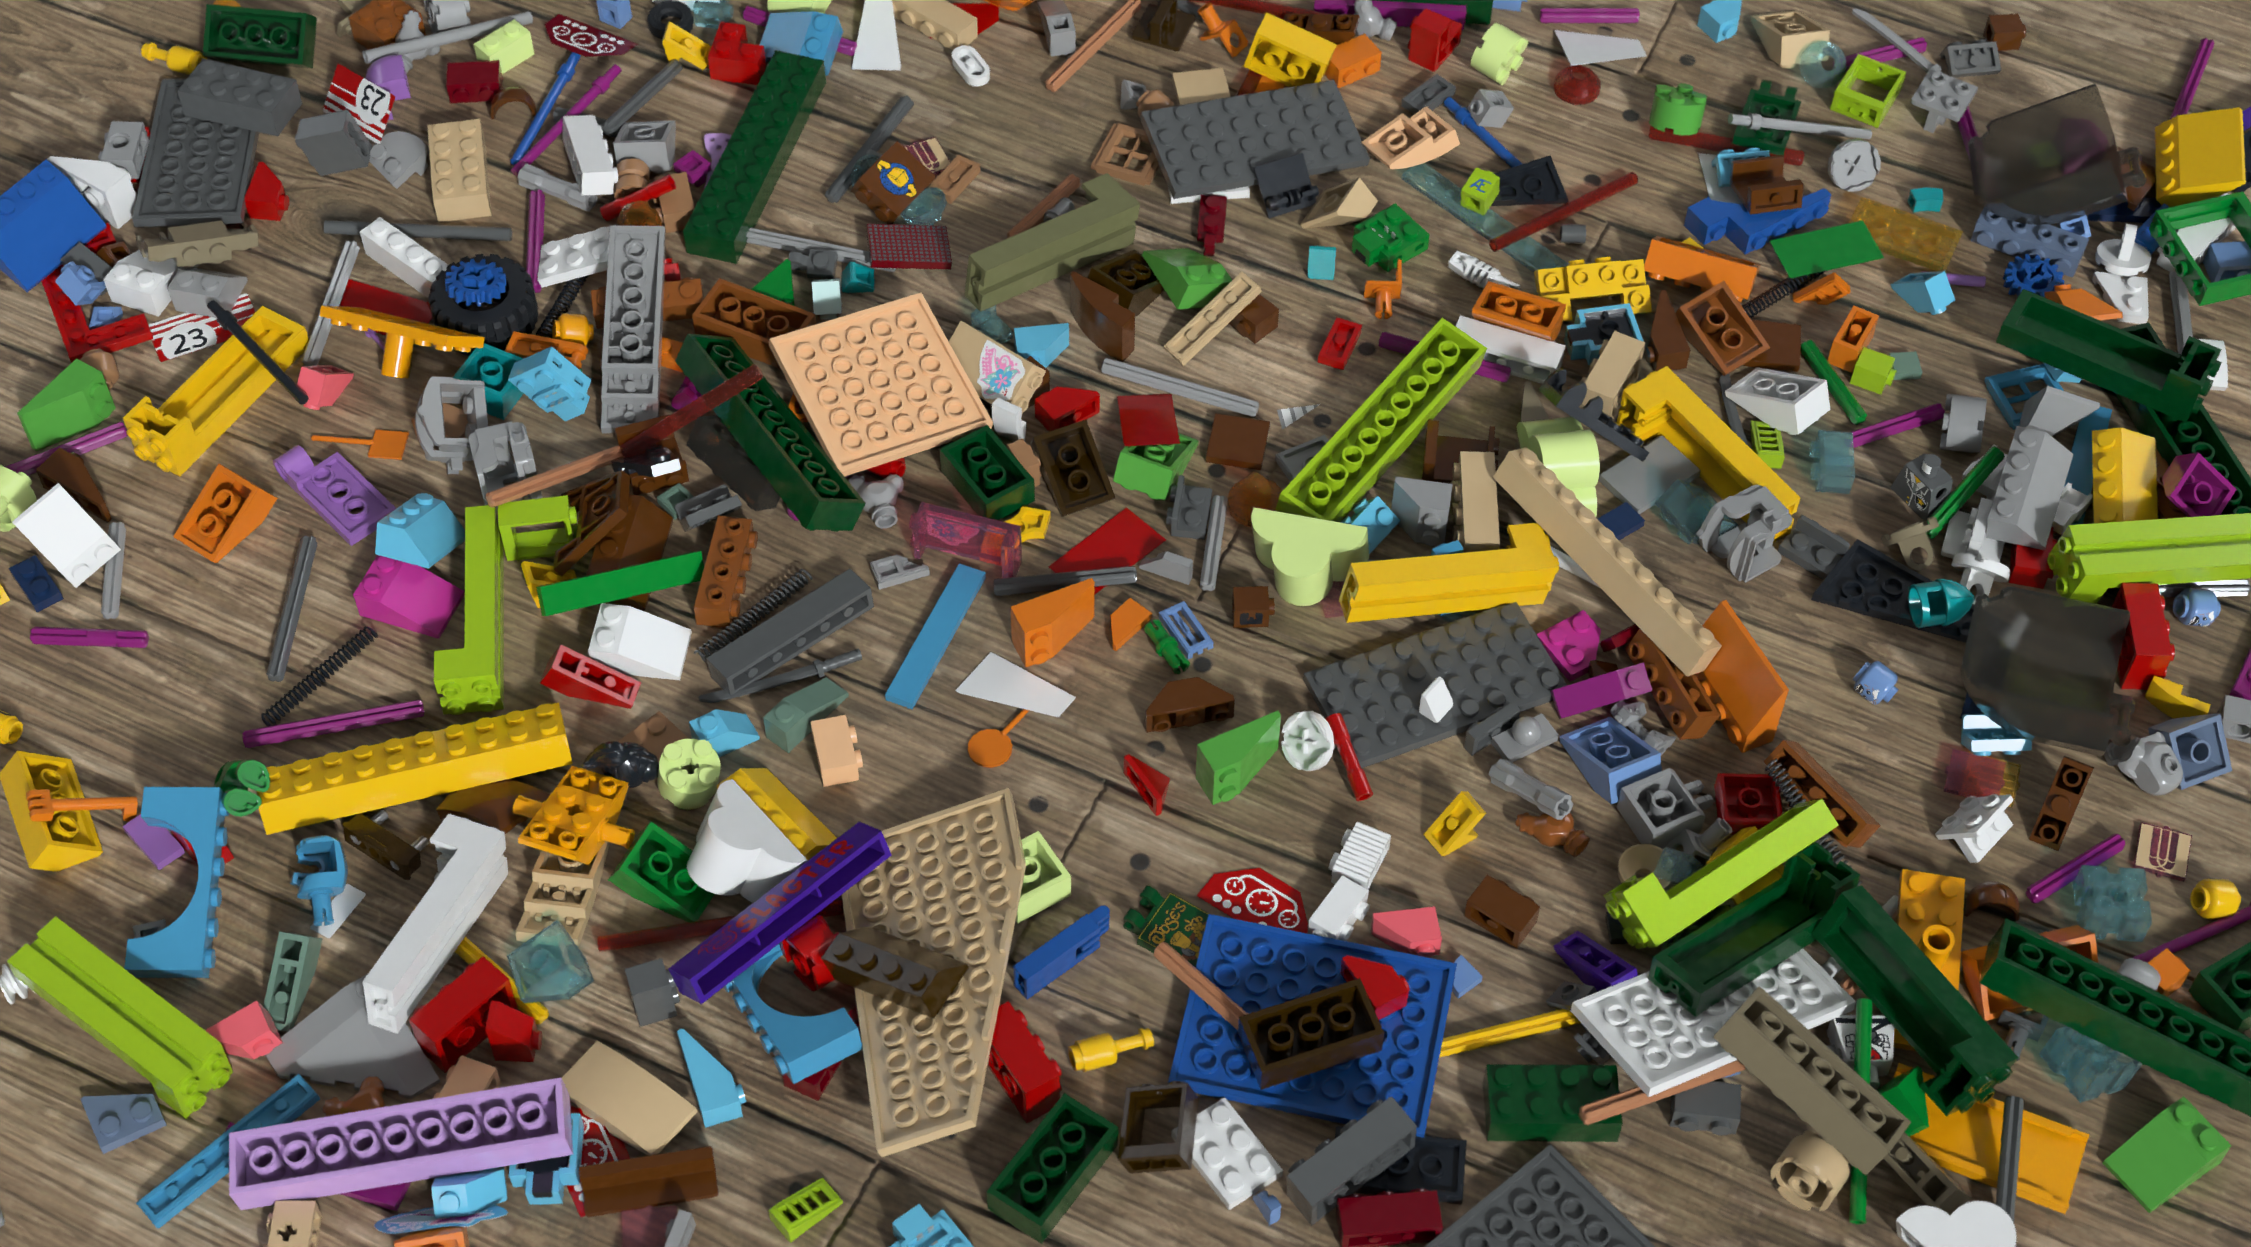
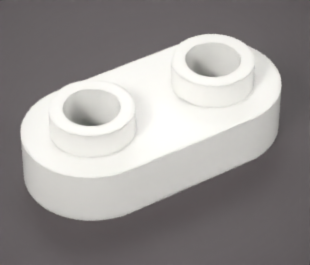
M964 45L953 50L952 64L969 85L982 86L988 83L990 80V68L973 47Z

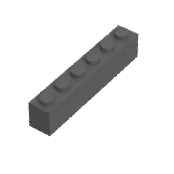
M851 569L835 576L826 584L811 591L802 599L787 606L775 616L763 621L759 626L739 636L735 641L707 657L711 678L730 696L748 684L760 680L872 609L874 603L871 587Z

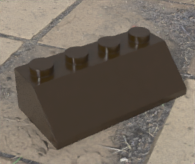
M869 926L839 933L821 958L835 980L933 1019L969 968L964 962Z

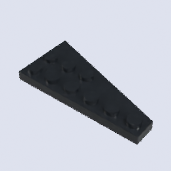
M1858 539L1815 590L1811 599L1812 601L1975 646L1983 645L1993 649L1999 645L2011 626L1972 604L1970 610L1961 619L1947 626L1916 627L1909 610V588L1912 584L1932 581Z

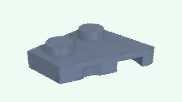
M153 1094L84 1096L80 1098L103 1154L167 1125Z

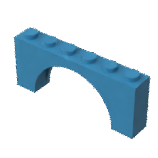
M144 787L141 818L148 826L172 830L190 842L198 862V882L188 907L172 924L152 935L127 939L124 969L136 978H209L210 968L215 967L216 953L215 949H212L213 937H217L219 931V922L215 918L216 907H220L222 901L221 888H218L219 876H223L225 870L224 858L221 857L222 846H226L228 839L224 821L225 816L230 814L223 807L222 797L225 793L220 787Z
M779 943L724 986V989L727 993L730 991L734 993L732 995L734 1003L740 1013L744 1011L747 1013L746 1019L753 1033L759 1031L761 1034L759 1038L766 1053L773 1052L775 1056L773 1060L781 1075L786 1073L792 1083L795 1084L862 1050L863 1047L858 1027L844 1007L818 1016H793L772 1009L760 999L758 990L765 972L774 961L783 955Z

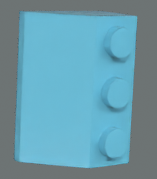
M419 493L377 522L375 554L429 569L465 541V529L443 500L433 498L432 495L427 493Z

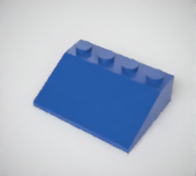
M47 159L0 196V270L27 293L62 265L60 259L75 245L81 242L85 246L107 228L105 222L71 181Z

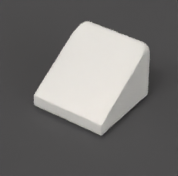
M1440 676L1421 694L1419 713L1435 723H1438L1453 707V700L1443 678Z

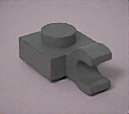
M810 249L809 256L799 252H789L788 260L791 261L792 270H807L808 278L835 279L838 259L837 251Z

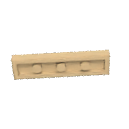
M1241 271L1164 345L1165 350L1184 366L1262 292L1261 288Z

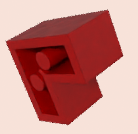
M1425 8L1410 23V30L1412 31L1408 42V60L1435 72L1460 44L1463 24Z
M720 22L708 54L710 78L713 80L758 85L767 68L764 46L748 44L746 25Z

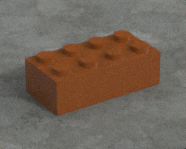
M721 278L718 279L692 314L695 334L733 337L748 357L779 369L781 368L769 347V339L816 325V314Z

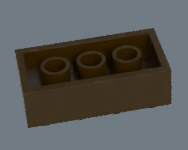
M1360 978L1240 1016L1238 1022V1036L1260 1090L1382 1051L1384 1031Z

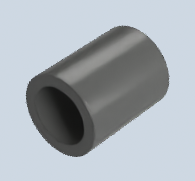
M1561 224L1560 243H1585V224Z

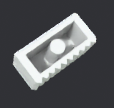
M1357 821L1353 830H1346L1341 842V846H1343L1341 853L1335 852L1330 861L1329 870H1332L1331 882L1336 884L1343 875L1368 890L1390 848L1391 835Z

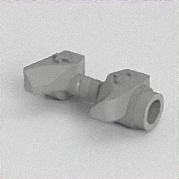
M1621 700L1610 710V713L1617 722L1624 727H1628L1636 736L1660 752V755L1664 754L1676 739V736H1667L1656 730L1649 732L1639 722L1646 714L1643 702L1628 704Z

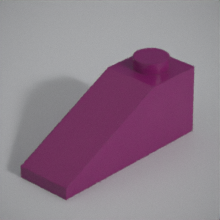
M1643 662L1551 690V694L1559 719L1643 695L1651 692L1652 687Z

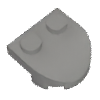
M402 131L390 132L382 137L380 144L376 143L372 146L369 162L398 189L413 173L417 172L420 176L423 175L428 167L426 160L429 148L420 138L413 134Z

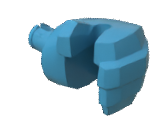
M327 835L309 837L301 840L296 846L297 863L317 866L320 871L318 873H293L290 884L298 888L297 898L312 900L314 926H322L323 921L324 926L334 923L331 897L341 894L346 886L348 876L346 856L339 840Z

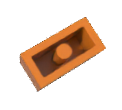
M1366 34L1360 35L1336 46L1324 75L1329 80H1334L1338 89L1352 84L1359 79L1380 71L1382 52Z
M1853 306L1832 342L1828 362L1833 366L1853 373L1863 348H1867L1873 338L1879 315Z

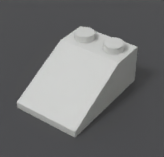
M50 156L47 159L71 181L103 221L109 222L110 225L119 229L133 217L137 193L133 189L131 175L123 167L119 168L105 161Z
M138 250L119 260L104 278V283L112 302L159 317L172 300L167 288L178 269L188 268L177 267L173 258L163 262L148 261L147 257L143 258Z
M1755 368L1725 391L1726 397L1764 423L1770 425L1773 429L1776 428L1791 435L1802 433L1830 410L1827 380L1764 368Z
M59 483L12 521L75 588L121 550Z
M602 603L588 649L589 657L625 675L680 680L692 631L689 628L631 606Z

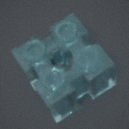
M2082 865L2073 882L2075 906H2081L2077 914L2078 926L2095 933L2096 939H2105L2107 933H2116L2117 940L2142 942L2152 924L2149 901H2143L2148 891L2145 869L2120 867L2117 874L2108 872L2107 866Z
M2067 1026L2056 1029L2039 1053L2054 1073L2066 1077L2065 1086L2080 1103L2098 1098L2102 1092L2108 1095L2124 1090L2143 1065L2141 1062L2112 1050L2110 1047Z

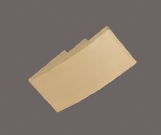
M1223 68L1172 73L1177 106L1231 97Z
M605 841L589 865L544 851L540 852L532 870V884L524 899V913L516 929V941L570 948L579 947L595 902L609 849V842Z
M596 1041L562 1076V1080L570 1095V1101L578 1105L584 1115L604 1125L612 1136L648 1156L659 1154L698 1112L695 1106L665 1083L599 1041Z

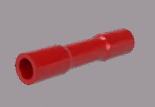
M668 174L630 195L601 206V215L606 221H610L648 200L658 198L675 190V181Z
M1334 713L1329 715L1325 719L1333 732L1334 744L1337 746L1346 769L1347 778L1356 801L1366 800L1373 796V792L1352 746L1351 737L1342 714Z

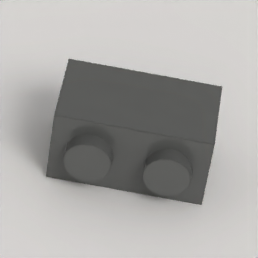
M662 958L625 968L631 999L640 1027L677 1016L675 1004L680 1003L677 986L669 969H665Z
M1712 1081L1671 1096L1670 1127H1678L1683 1131L1689 1132L1695 1130L1710 1131L1720 1136L1736 1134L1741 1119L1740 1084Z

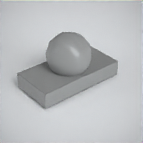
M1541 713L1535 717L1524 716L1518 718L1512 728L1492 737L1491 744L1503 759L1513 763L1558 741L1559 734Z

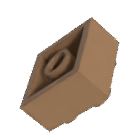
M1023 438L1008 444L1007 448L1033 477L1034 486L1040 485L1041 462L1038 456L1033 454L1031 446L1026 444Z

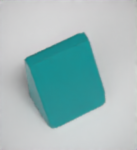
M1309 246L1307 272L1309 279H1334L1336 247Z
M850 261L841 274V291L844 293L873 292L875 290L874 269Z

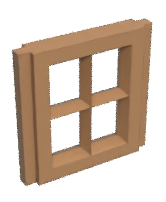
M1118 123L1113 124L1091 164V169L1096 170L1097 173H1108L1111 177L1143 186L1145 184L1150 186L1160 166L1153 149L1150 155L1136 152L1141 142L1150 144L1145 130ZM1122 137L1136 140L1131 150L1118 147ZM1114 153L1127 157L1122 167L1109 163ZM1132 158L1145 162L1141 172L1127 169Z

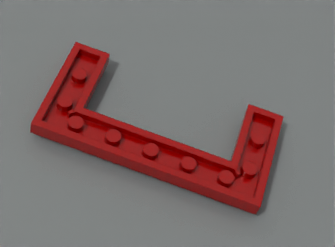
M109 222L105 223L107 228L85 245L94 254H97L103 246L116 243ZM60 265L41 281L71 363L76 358L81 360L84 353L93 349H102L105 352L112 353L153 339L144 313L89 330L81 306L75 305L55 282L61 275L63 265Z

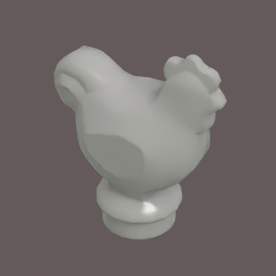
M1356 0L1354 3V15H1359L1360 20L1355 35L1366 34L1368 38L1379 35L1380 40L1390 41L1397 22L1392 21L1391 18L1383 19L1377 7L1372 5L1371 0Z
M409 11L408 14L403 16L404 21L402 22L401 29L396 34L395 43L425 36L418 27L421 21L418 12ZM440 46L401 55L406 74L409 70L413 69V60L423 59L427 55L433 56L438 54Z
M892 474L884 480L867 482L864 476L855 475L848 480L866 503L863 510L872 514L871 518L878 528H889L897 523L898 511L894 505L897 502L898 493L902 492L904 487L902 477Z

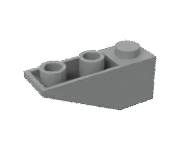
M1047 0L1037 2L1050 56L1073 54L1076 51V31L1071 13L1064 1Z

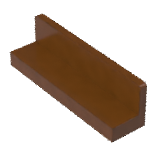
M712 1146L579 1167L585 1214L587 1217L694 1201L719 1195Z

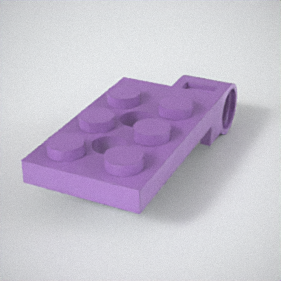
M296 445L273 460L274 467L281 478L350 546H353L377 530V522L396 509L338 452L314 466L306 451L301 446ZM337 492H347L343 497H333ZM355 508L364 509L358 514L350 513Z

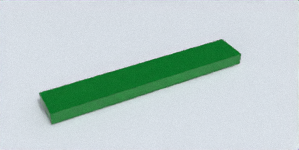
M689 552L538 586L536 588L542 616L554 615L701 581L704 570L702 552Z

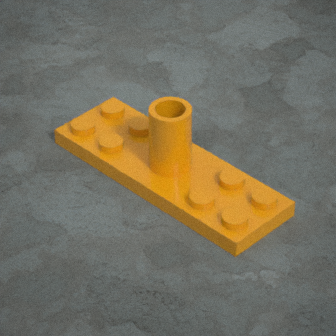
M321 305L320 317L331 319L330 324L347 326L349 323L351 329L368 331V328H370V330L387 332L381 374L389 377L409 378L414 344L431 346L432 343L436 345L435 349L452 352L453 347L457 351L471 352V348H483L485 337L360 307Z
M1902 869L1899 880L1896 923L1959 991L1965 879ZM1894 1027V1048L1916 1051Z

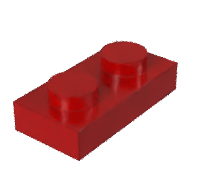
M1336 317L1318 355V363L1344 370L1361 335L1362 325Z

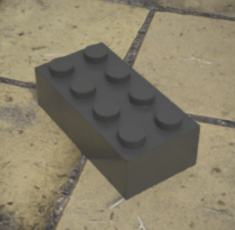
M206 59L201 60L177 91L184 115L273 136H279L302 105L296 79Z
M1392 1096L1384 1102L1381 1099L1374 1102L1367 1109L1366 1116L1358 1122L1356 1119L1348 1122L1341 1129V1135L1333 1141L1330 1139L1323 1141L1314 1150L1316 1154L1307 1161L1300 1159L1289 1168L1287 1196L1311 1226L1335 1209L1338 1199L1357 1192L1363 1185L1370 1182L1415 1147L1417 1126Z

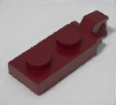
M1201 195L1197 241L1204 242V256H1214L1215 243L1224 242L1227 196Z

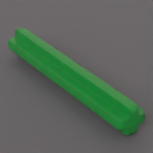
M1812 340L1803 342L1801 344L1802 355L1819 378L1827 380L1828 390L1854 425L1864 423L1867 413Z
M1991 447L1930 516L1936 517L1939 527L1926 531L1929 538L1933 539L2002 462L2005 456L1999 448Z

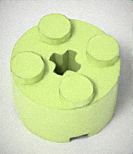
M1495 23L1482 37L1484 43L1481 48L1476 47L1471 59V66L1500 85H1503L1507 81L1510 71H1517L1521 66L1523 57L1520 55L1526 49L1529 41L1504 25Z
M1 464L0 531L8 532L16 527L12 521L34 504L37 498L31 488L32 480L23 472L16 473Z
M681 739L665 746L660 757L657 777L659 792L665 800L667 798L670 802L674 803V806L680 809H696L709 802V799L717 791L716 785L719 783L721 770L719 756L712 748L711 743L706 740Z

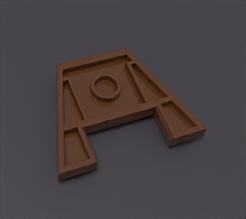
M623 470L617 471L561 494V496L568 495L570 507L575 506L576 513L579 511L577 537L555 552L554 571L560 576H563L627 515L630 476Z

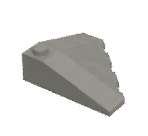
M368 974L343 987L281 1037L283 1043L265 1055L281 1079L291 1080L293 1074H300L301 1076L310 1077V1082L313 1084L336 1087L337 1081L355 1084V1090L359 1091L364 1079L368 1076H376L383 1082L384 1089L399 1091V1097L413 1099L440 1083V1079L406 1023L398 1034L368 1024L363 980Z

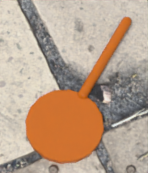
M1022 709L1002 731L986 729L973 735L968 742L970 759L975 764L988 768L1001 766L1008 761L1012 754V743L1007 734L1030 710Z

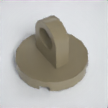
M1932 516L1926 521L1922 520L1892 532L1893 534H1890V536L1885 534L1881 537L1884 547L1898 543L1907 565L1915 570H1923L1932 564L1935 556L1926 531L1939 527L1936 517ZM1917 547L1925 549L1928 554L1927 560L1922 564L1915 563L1911 558L1913 549Z

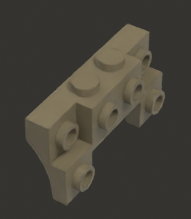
M223 221L169 227L168 238L164 232H159L160 238L143 240L140 235H136V244L143 258L147 257L148 261L163 262L173 258L177 267L186 268L197 264H218L226 260H232L231 250L244 251L252 247H259L258 232L255 226L249 225L248 227L245 221L241 223V227L230 229L225 227Z

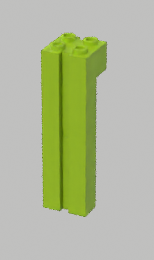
M488 505L465 507L464 648L434 651V683L437 694H443V697H440V704L444 715H459L478 711L491 712L504 709V546L498 526L496 508L489 507Z
M2251 513L2068 525L2048 555L2049 568L2053 570L2054 576H2059L2056 580V590L2061 595L2065 606L2098 603L2108 588H2119L2122 583L2162 585L2251 578Z
M1823 799L1798 803L1666 892L1653 872L1638 879L1636 875H1633L1603 895L1607 901L1605 904L1606 909L1614 919L1619 920L1624 928L1622 931L1623 936L1631 946H1635L1636 949L1647 946L1648 948L1658 947L1839 826Z
M56 916L36 934L38 938L31 945L26 943L7 960L17 979L150 1081L158 1098L185 1119L205 1104L207 1099L205 1094L210 1089L215 1091L217 1088L224 1086L233 1073L220 1041Z

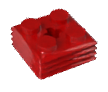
M1717 774L1714 784L1717 817L1725 820L1731 826L1732 833L1730 835L1736 834L1742 828L1753 826L1759 830L1782 815L1779 787L1775 786L1776 782L1772 781V777L1768 776V774Z

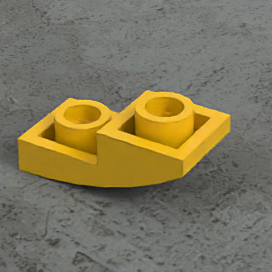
M2153 676L2145 694V698L2172 718L2207 715L2211 705L2196 698L2181 695L2184 685L2157 676Z

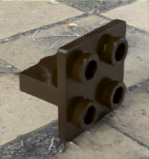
M1159 0L1157 5L1150 3L1133 31L1132 39L1178 52L1195 22V15L1177 11L1178 0Z

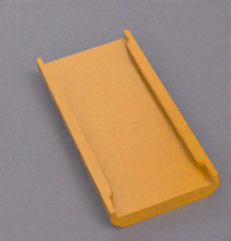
M1899 1063L1893 1078L1912 1069V1067ZM1922 1072L1924 1082L1936 1077ZM1925 1093L1929 1127L1910 1137L1940 1167L1997 1188L2004 1102L1994 1098H1990L1983 1104L1977 1101L1964 1113L1956 1111L1946 1116ZM2023 1110L2016 1196L2066 1214L2090 1134Z

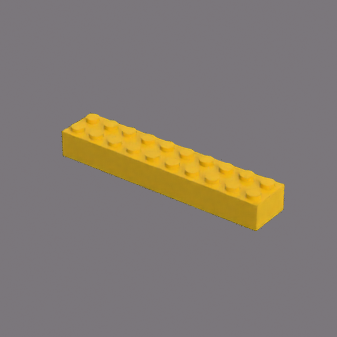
M559 703L542 704L537 708L524 711L515 710L506 715L493 718L484 717L476 722L462 725L454 724L441 730L423 731L414 736L401 739L392 738L384 743L370 746L362 745L349 751L331 752L314 759H300L292 764L266 767L270 777L269 789L266 792L257 791V795L262 799V804L258 809L266 835L571 765L573 762Z

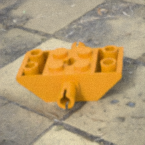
M572 766L546 801L540 802L523 795H518L513 805V813L532 819L518 837V843L586 865L590 864L605 841L629 849L635 837V830L616 825L629 783L584 768Z

